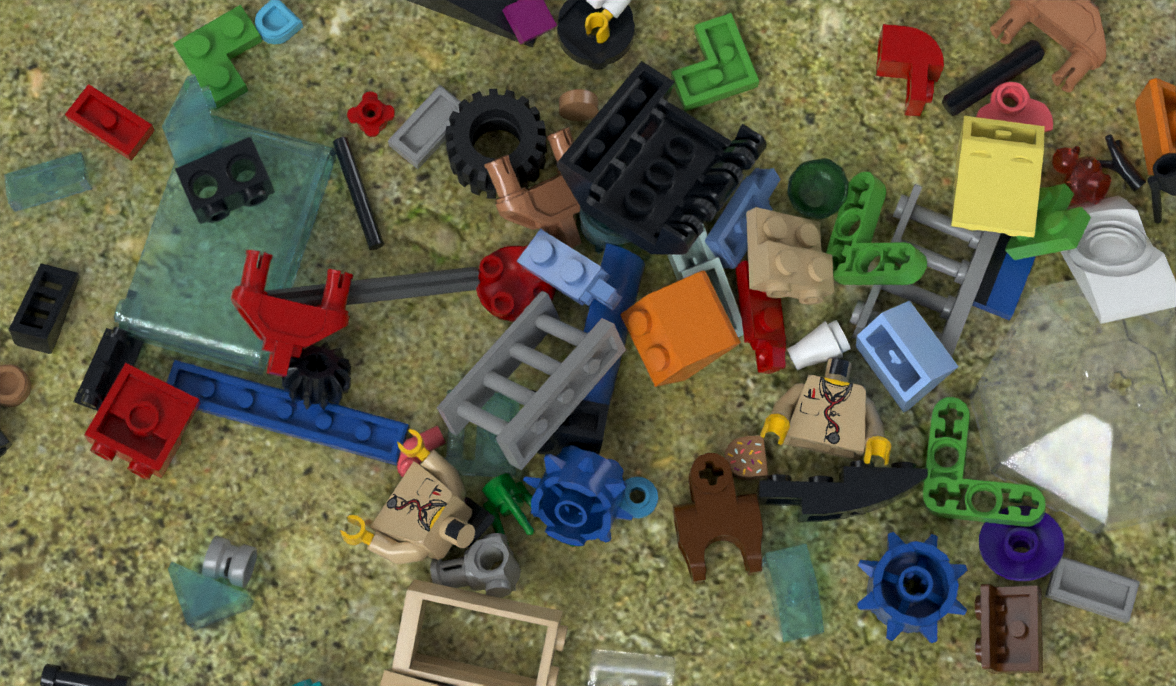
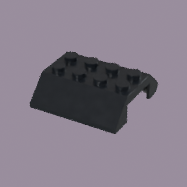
M641 61L558 160L557 168L585 213L650 254L683 255L689 251L696 239L704 231L703 222H710L717 214L716 212L720 210L736 186L742 181L743 170H750L766 149L767 143L760 134L744 124L740 126L735 140L731 141L668 102L675 82Z

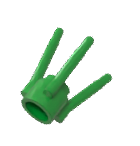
M504 473L488 482L482 489V492L488 499L483 504V507L495 517L492 523L495 533L506 535L498 514L500 512L503 517L513 514L525 533L529 536L533 535L534 529L520 509L524 504L522 499L531 507L533 496L528 492L522 481L515 483L510 473Z

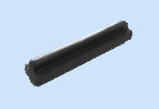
M1030 40L946 94L942 100L943 107L951 116L958 115L992 93L998 85L1009 82L1041 61L1045 55L1043 47L1040 46L1038 41Z

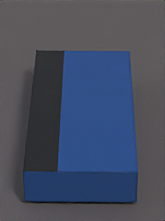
M1001 233L972 306L1010 321L1036 256L1014 260L1005 251L1011 236Z

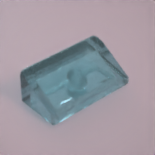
M82 152L4 174L8 204L15 212L92 189Z

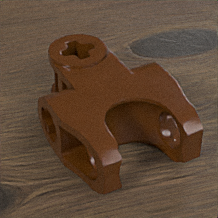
M717 453L700 455L693 462L689 473L688 484L692 503L673 505V518L678 548L686 562L692 584L705 583V549L717 541H728L741 551L748 576L760 574L762 572L761 540L763 525L756 493L736 496L732 469L729 462ZM705 469H711L713 475H720L717 477L715 485H709L707 479H700Z

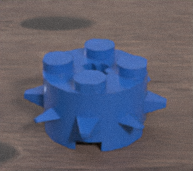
M573 445L564 447L556 456L552 454L544 456L546 470L542 478L524 477L523 479L525 483L536 489L531 499V514L533 517H539L547 525L545 532L549 536L562 543L584 546L587 540H595L597 538L605 543L609 542L612 539L610 529L615 519H633L631 514L620 508L627 486L622 478L624 474L623 468L617 461L606 459L594 452L581 450Z
M895 532L888 533L887 551L879 561L860 560L858 566L869 576L866 589L867 595L857 603L858 609L871 610L878 620L887 625L886 639L893 641L901 632H920L930 643L937 642V623L947 613L965 615L967 609L956 599L959 587L958 578L968 571L967 567L964 564H950L947 555L937 549L938 536L931 534L924 543L913 541L905 544ZM909 580H914L918 583L916 589L920 590L921 593L917 592L914 596L906 592L907 588L903 584L906 585Z

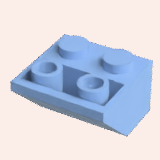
M910 300L882 312L856 338L857 350L903 413L913 407L959 367Z

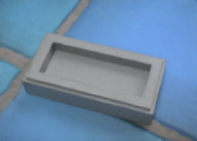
M439 85L390 137L388 145L415 168L419 169L446 140V126H450L449 117L453 111L460 113L458 104L461 101Z
M1062 556L1059 564L1051 572L1045 597L1127 623L1130 621L1140 581Z

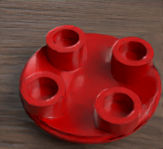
M528 245L500 248L484 257L480 262L478 269L480 284L476 287V292L484 308L499 319L514 322L541 291L548 293L551 301L554 298L556 288L527 271L517 262Z

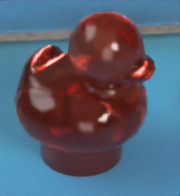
M1078 145L1073 148H1059L1052 156V165L1059 173L1066 174L1062 184L1065 183L1074 193L1070 204H1081L1086 201L1095 205L1100 203L1111 185V177L1103 173L1100 162L1092 156L1080 158L1081 148Z

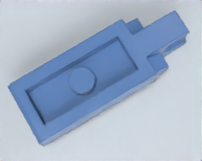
M755 168L742 181L705 239V243L715 257H719L723 268L734 269L737 267L748 250L746 212L755 207L773 210L769 204V197L781 180L774 168Z
M542 229L537 232L517 260L524 269L582 306L584 304L589 306L593 299L609 309L614 310L623 298L616 292L617 290L606 283L610 275L601 266Z

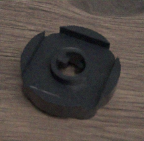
M567 0L559 12L557 37L561 48L572 60L579 64L587 65L592 69L600 70L607 67L608 64L620 60L629 51L635 32L633 13L629 5H627L618 18L612 17L608 22L610 29L609 38L604 43H597L596 35L586 34L585 20L591 13H601L604 9L602 7L595 9L586 0Z

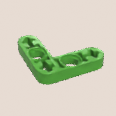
M865 171L857 174L851 179L846 188L826 250L827 254H832L834 280L842 285L913 284L924 275L927 268V258L920 250L906 242L871 243L886 197V186L870 172ZM861 220L857 231L849 236V230L852 225ZM880 256L878 266L871 272H868V266L871 261ZM895 262H897L899 265H901V268H899L898 266H896V265H895Z
M946 397L938 401L932 412L926 460L928 477L924 481L923 500L927 510L934 516L941 518L1024 527L1039 523L1045 515L1046 505L1042 492L1036 487L964 479L971 422L969 409L966 403L959 398ZM951 408L956 409L957 415L963 417L962 420H955L953 428L954 437L962 436L961 440L949 436L937 438V434L946 436V421L944 418H940V416L947 415ZM943 447H952L958 452L959 458L955 465L942 467L935 461L936 452ZM945 487L947 488L948 495L961 497L960 489H967L965 494L966 510H959V500H946L945 506L939 507L937 506L936 499L931 498V495L938 494L940 488ZM980 491L991 492L996 498L995 507L988 512L977 511L972 505V499L975 494ZM1002 493H1010L1008 499L1011 503H1022L1024 496L1032 497V504L1039 505L1038 509H1031L1029 516L1021 515V509L1015 506H1008V515L1001 514L1003 509Z

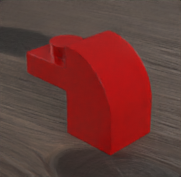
M883 24L878 39L876 76L907 79L905 115L920 117L925 103L932 102L934 81L938 82L943 71L944 57L937 42L920 29Z

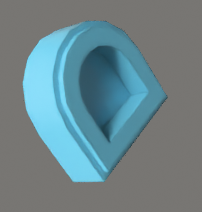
M270 0L258 11L255 17L257 31L262 40L269 44L284 43L303 28L302 21L280 0Z

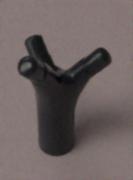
M1111 134L1106 135L1105 140L1112 160H1096L1095 166L1117 172L1135 192L1146 183V180L1125 155L1122 141H1115Z

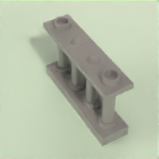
M915 184L910 196L902 194L893 217L900 219L891 243L906 242L920 250L927 258V267L954 277V282L960 284L956 297L948 295L945 298L913 284L873 285L866 303L858 300L849 321L857 325L852 338L856 339L865 326L869 325L881 314L872 309L880 289L941 313L940 318L946 320L941 333L937 331L933 333L952 357L1001 233L982 230L971 231L951 226L952 218L916 204L922 187ZM909 219L969 242L968 247L974 249L970 262L964 259L962 262H958L901 239Z
M541 291L436 408L450 432L456 436L469 421L497 435L495 439L509 464L522 470L626 349L614 323L601 318L590 332L586 333L560 321L548 293ZM548 333L577 346L562 363L534 350ZM522 362L550 375L537 392L508 379ZM495 392L524 405L510 422L481 409Z

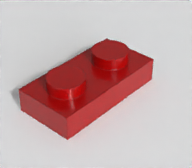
M90 84L86 86L64 114L68 121L130 161L133 160L155 131L152 124Z

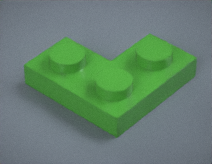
M239 5L174 42L173 45L215 111L248 92L246 84L230 60L262 42V38L242 6Z
M731 13L694 26V33L705 60L671 72V79L675 82L674 87L684 112L758 87L759 79Z
M1065 183L1041 187L1034 238L1011 236L1005 251L1014 260L1075 249L1091 217L1082 207L1067 210L1074 193Z

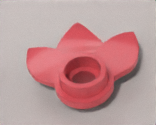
M1005 82L998 85L990 97V103L983 106L976 115L978 118L1045 126L1044 132L1053 130V118L1048 107L1042 102L1031 99L1025 87L1017 82ZM1003 99H1013L1016 103V106H1006L1003 103Z

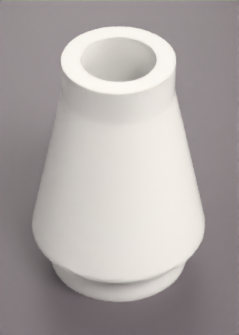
M835 320L829 324L824 321L795 345L787 348V351L798 371L807 366L827 362L830 358H842V353L851 348L839 323Z

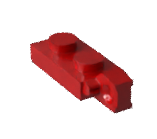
M745 260L735 267L744 343H750L752 350H755L757 372L773 374L786 368V335L781 298H771L766 295V292L749 289L748 261Z

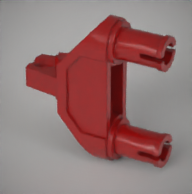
M246 250L240 286H235V289H232L231 301L256 337L263 341L262 350L270 352L266 373L285 377L287 376L291 357L300 358L303 348L348 326L350 316L348 315L349 311L345 310L351 280H353L354 275L348 272L341 274L340 270L328 269L321 305L314 307L268 296L265 286L273 255L264 252L263 255L260 254L259 256L260 251Z

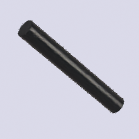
M347 137L337 138L333 141V146L369 250H377L384 246V242Z

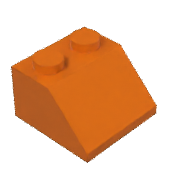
M706 271L697 272L652 292L620 314L655 387L687 380L741 343Z

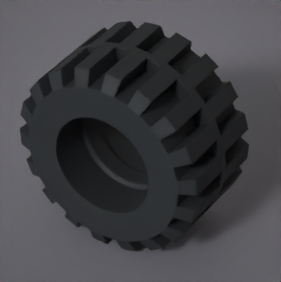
M497 88L489 89V95L482 96L480 91L472 94L473 101L470 103L466 99L458 104L460 113L452 112L449 117L450 126H446L445 132L450 167L453 174H457L458 182L463 187L470 184L471 192L478 196L483 190L486 191L487 198L496 199V189L484 164L497 158L485 157L479 154L473 146L483 134L493 130H503L513 134L520 141L515 151L509 154V160L520 187L527 189L529 180L535 183L540 177L539 169H544L546 163L545 154H547L546 128L544 120L540 121V112L536 106L530 108L529 100L523 95L518 100L515 99L514 91L506 89L504 95H498Z

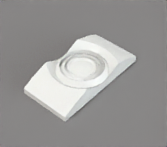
M1118 195L1067 208L1068 210L1082 207L1091 217L1077 248L1060 252L1100 324L1176 307V281L1165 254L1155 248L1147 237L1138 210Z

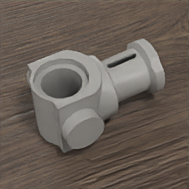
M501 533L488 534L481 540H477L470 549L465 551L464 557L442 561V559H432L430 565L432 582L435 584L453 588L470 586L473 591L485 590L486 595L500 598L511 594V591H516V583L521 573L519 563L508 546L507 536ZM503 561L497 569L490 570L496 562Z

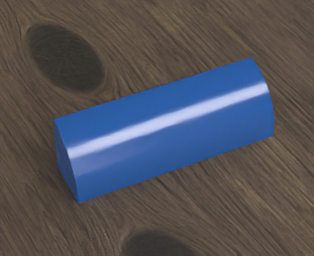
M606 243L601 267L610 275L606 283L617 290L616 292L623 298L614 310L593 299L590 304L584 332H590L600 319L603 318L614 323L625 346L628 330L620 314L636 303L645 263L636 254L624 248ZM622 355L583 400L610 406Z

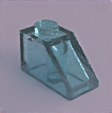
M807 544L765 553L762 559V567L783 643L824 633L818 584Z

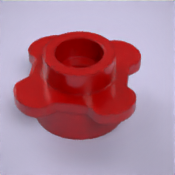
M372 91L364 93L362 101L347 112L349 122L357 123L359 128L368 137L379 135L386 127L388 121L393 120L395 116L394 108L391 105L383 104L378 100V95ZM373 111L375 115L373 117H369L367 115L368 112Z

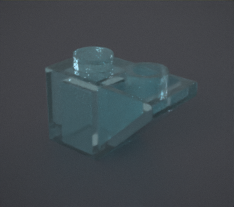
M195 74L187 76L162 125L178 167L224 148L223 145L230 143L222 120L214 122L210 110L217 108L209 86L201 87Z

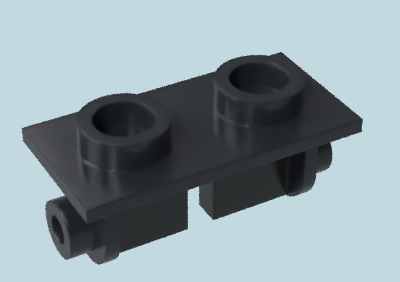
M114 327L113 330L106 328L73 402L98 411L124 364L127 363L134 367L144 341L128 336L129 332L122 328Z

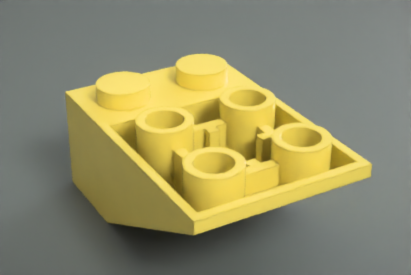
M964 116L956 156L951 226L971 231L982 230L1004 233L1009 236L1034 238L1044 155L1045 126Z

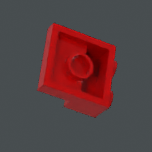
M125 363L84 434L87 441L93 444L90 451L110 462L113 461L115 456L129 462L130 464L127 469L143 479L150 480L152 474L162 479L182 443L181 437L197 411L200 399Z

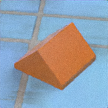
M1158 78L1149 80L1135 101L1148 175H1154L1152 168L1157 159L1169 153H1176V86Z

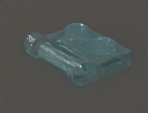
M453 389L447 390L446 395L450 393ZM494 393L481 409L510 422L520 411V403L500 393ZM477 425L475 460L463 459L465 427L457 436L448 429L447 454L444 459L453 465L460 475L497 477L504 473H510L512 478H516V467L509 464L495 439L497 435Z

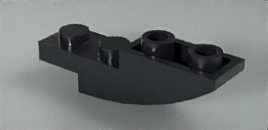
M863 460L852 461L850 466L843 467L839 474V482H833V477L811 476L808 477V482L792 481V477L789 475H768L767 480L759 481L757 499L759 505L798 506V522H824L846 519L883 508L907 496L924 483L928 477V469L916 468V464L912 462H895L891 464V468L875 467V463L870 461V464H866Z

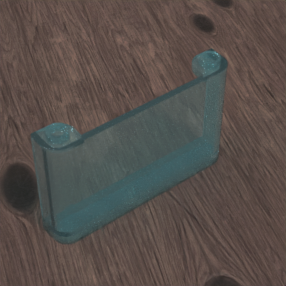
M195 111L192 117L187 116L182 124V143L127 296L119 301L115 310L114 321L119 323V328L129 332L128 336L142 340L144 343L263 376L270 352L262 350L263 341L256 337L231 301L232 289H235V286H240L246 250L260 251L259 256L260 254L263 255L264 252L273 255L265 291L293 287L337 155L333 147ZM251 137L275 193L268 195L267 200L253 207L242 206L231 211L227 218L219 222L200 224L192 210L175 168ZM251 170L244 171L239 174L237 181H249L254 177L255 172ZM209 186L204 188L200 192L199 197L209 198L213 196L217 191V187Z

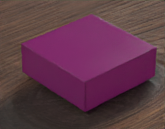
M519 0L502 10L520 45L553 30L557 26L544 0Z

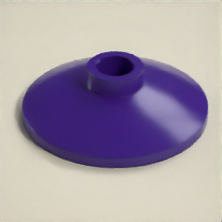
M1015 506L1021 509V515L1029 516L1031 509H1037L1030 506ZM1008 507L1002 509L1001 514L1008 515ZM1045 512L1043 519L1033 526L1024 527L985 522L979 534V550L986 565L999 576L1014 581H1031L1049 574L1059 564L1064 552V536L1058 523ZM1024 547L1028 552L1019 553L1014 551V549Z

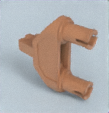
M1011 0L1010 8L990 27V31L996 39L1003 32L1004 36L1000 39V42L1009 44L1025 24L1031 22L1069 51L1072 55L1052 75V80L1057 87L1069 76L1061 88L1065 92H1072L1077 83L1089 70L1098 69L1106 59L1105 35L1099 7L1094 4L1096 0Z
M570 127L546 136L557 162L574 142ZM509 155L484 164L499 197L496 199L497 203L495 205L501 217L532 230L541 228L571 248L582 243L576 226V213L582 211L559 170H557V175L526 189L525 187H520L510 163Z

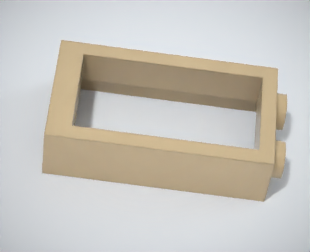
M414 579L406 592L391 671L456 686H556L560 667L553 666L552 663L555 650L563 652L568 626L560 625L563 611ZM427 600L548 626L538 678L534 679L417 653Z

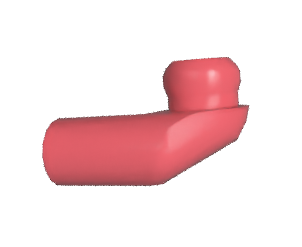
M438 425L420 433L424 439L425 448L429 451L446 444ZM416 437L407 439L403 443V447L407 450L414 449L418 444V439ZM401 451L397 462L398 473L403 477L413 461L419 465L422 461L418 457H408Z

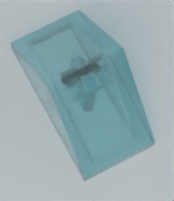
M172 561L168 567L185 621L194 631L250 610L254 603L249 595Z

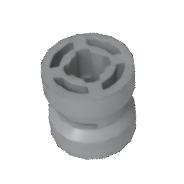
M215 536L208 547L202 573L204 576L212 579L227 578L232 585L244 588L248 584L255 567L257 548L246 544L238 547L232 545L229 539Z

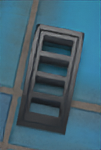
M40 264L9 327L14 344L47 354L53 352L80 278L79 273ZM50 282L61 285L62 288L57 290L45 287V283ZM40 297L54 300L55 303L51 304L39 300ZM36 312L39 314L47 315L48 318L43 319L35 317L34 314Z

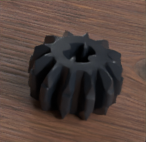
M327 341L320 347L312 344L306 347V349H302L300 358L291 357L287 376L282 377V386L284 391L289 392L292 403L303 401L306 410L312 404H319L325 410L328 401L339 404L343 394L348 393L351 387V364L349 359L344 358L341 348L330 350Z

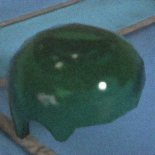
M828 158L809 160L801 163L792 172L788 179L787 195L793 209L808 219H825L836 214L847 201L849 181L844 169Z

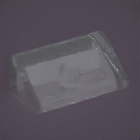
M606 650L591 651L588 686H674V657Z

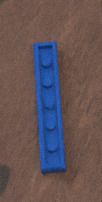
M174 360L166 382L200 399L197 411L396 466L401 452L397 442L403 445L410 428L409 424L330 402H328L325 410L319 404H312L306 410L303 401L292 403L289 392L283 389Z

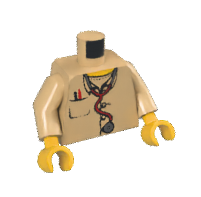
M838 358L828 359L824 377L808 375L805 384H794L774 404L772 412L766 418L760 433L762 438L765 437L767 432L776 433L780 437L779 445L784 444L857 461L861 458L865 448L863 461L866 464H870L872 455H878L884 459V465H887L891 451V443L885 438L884 426L876 406L871 399L866 397V388L862 385L848 383L852 363Z
M409 429L408 432L418 439L417 446L412 450H407L402 444L397 442L398 448L404 455L418 457L422 462L419 465L413 461L369 527L375 533L367 531L363 519L357 515H349L347 520L361 528L359 533L349 535L340 530L341 536L347 544L358 545L363 542L368 545L367 550L395 564L423 561L426 557L440 560L445 557L453 544L459 548H466L470 545L475 535L474 527L467 523L472 516V509L463 502L466 497V489L458 470L434 449L431 452L426 449L424 439L417 431Z

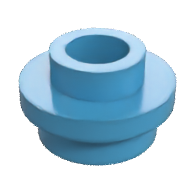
M631 477L625 480L627 486L620 508L631 514L635 519L647 517L655 510L658 503L656 487L651 481L643 477ZM640 490L645 494V500L642 503H634L630 500V493Z

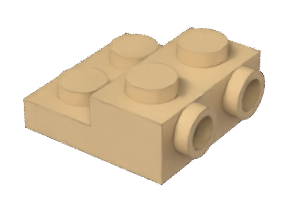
M758 207L746 212L749 289L766 292V295L771 298H797L801 304L806 305L821 303L824 297L834 293L832 254L823 253L821 250L819 221Z

